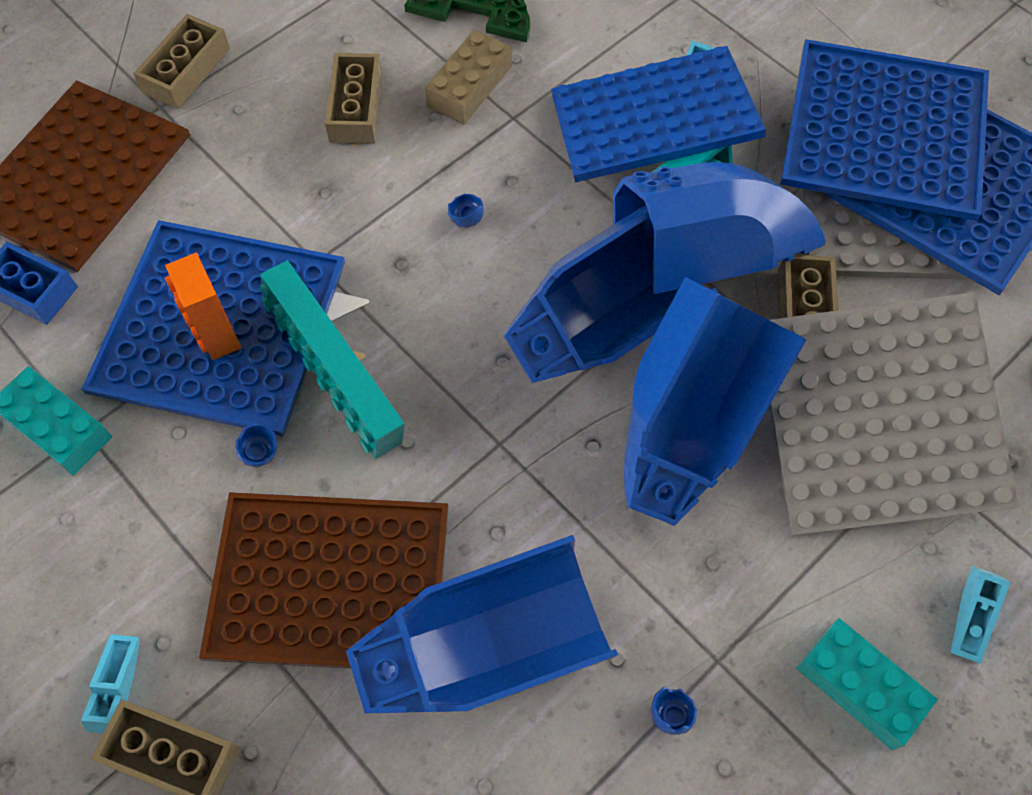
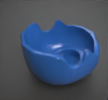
M464 193L455 197L448 204L447 214L457 226L472 227L478 224L483 217V202L481 198L474 194Z
M258 423L244 427L235 444L238 459L245 465L255 468L269 464L274 458L278 447L275 433L268 426Z
M663 687L654 695L651 715L653 723L659 730L670 735H680L690 731L695 724L697 709L693 699L684 693L682 689L673 690Z

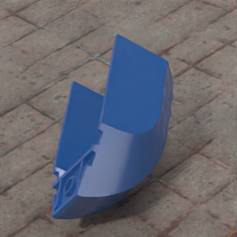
M706 162L675 168L660 167L657 171L648 173L638 171L634 172L632 176L623 177L613 192V225L637 209L647 206L650 217L644 220L645 233L654 247L653 292L655 294L679 289L685 277L699 284L770 270L778 267L779 261L784 259L789 262L794 259V254L799 252L802 254L809 253L824 246L826 242L817 219L799 198L764 175L741 165Z
M647 206L632 212L557 261L504 333V338L531 383L612 363L653 336L657 331L679 289L657 294L653 292L654 248L645 233L644 220L650 217ZM716 287L708 288L716 293L718 292Z
M685 277L647 347L636 373L624 456V487L627 506L675 526L700 501L698 497L708 487L713 488L718 483L716 479L727 468L731 470L737 464L807 339Z
M570 535L427 587L407 605L397 610L388 620L380 626L378 625L350 647L346 653L364 713L470 711L616 657L618 655L617 650H611L582 578L574 552V536Z

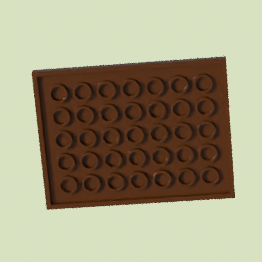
M76 80L0 164V235L78 272L190 136L188 129Z
M229 492L199 659L202 661L351 669L346 653L350 647L378 625L380 626L401 607H404L416 598L425 588L442 582L448 503Z

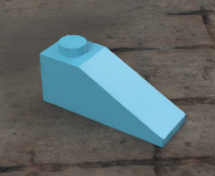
M974 566L971 567L962 592L950 651L952 654L978 663L982 662L1011 583L1010 581L998 574Z

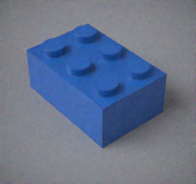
M6 241L0 248V302L47 325L78 286L66 270Z

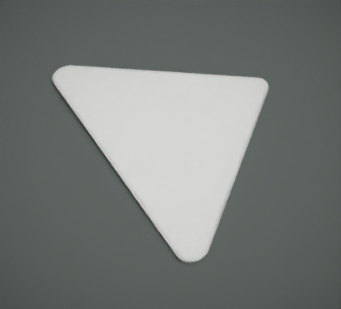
M335 292L327 316L332 321L368 304L369 300Z

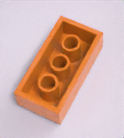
M197 252L166 264L165 266L170 276L165 277V280L174 294V300L180 313L191 329L203 354L208 352L212 360H215L241 349L242 347Z

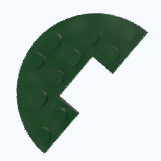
M407 0L404 5L405 12L443 22L446 21L452 7L490 16L486 24V33L526 43L530 34V15L524 0Z

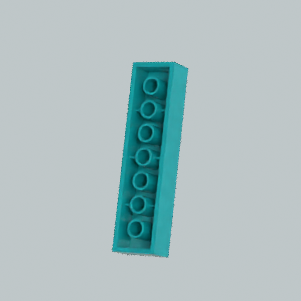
M287 260L261 273L259 289L263 295L261 302L268 313L272 311L276 318L274 320L280 331H286L289 335L288 340L294 351H300L303 355L302 361L308 371L311 372L313 370L317 375L316 381L323 392L328 391L332 398L330 400L337 412L342 411L345 415V423L349 430L359 435L361 438L359 442L363 450L367 454L371 452L376 460L402 444L405 423Z

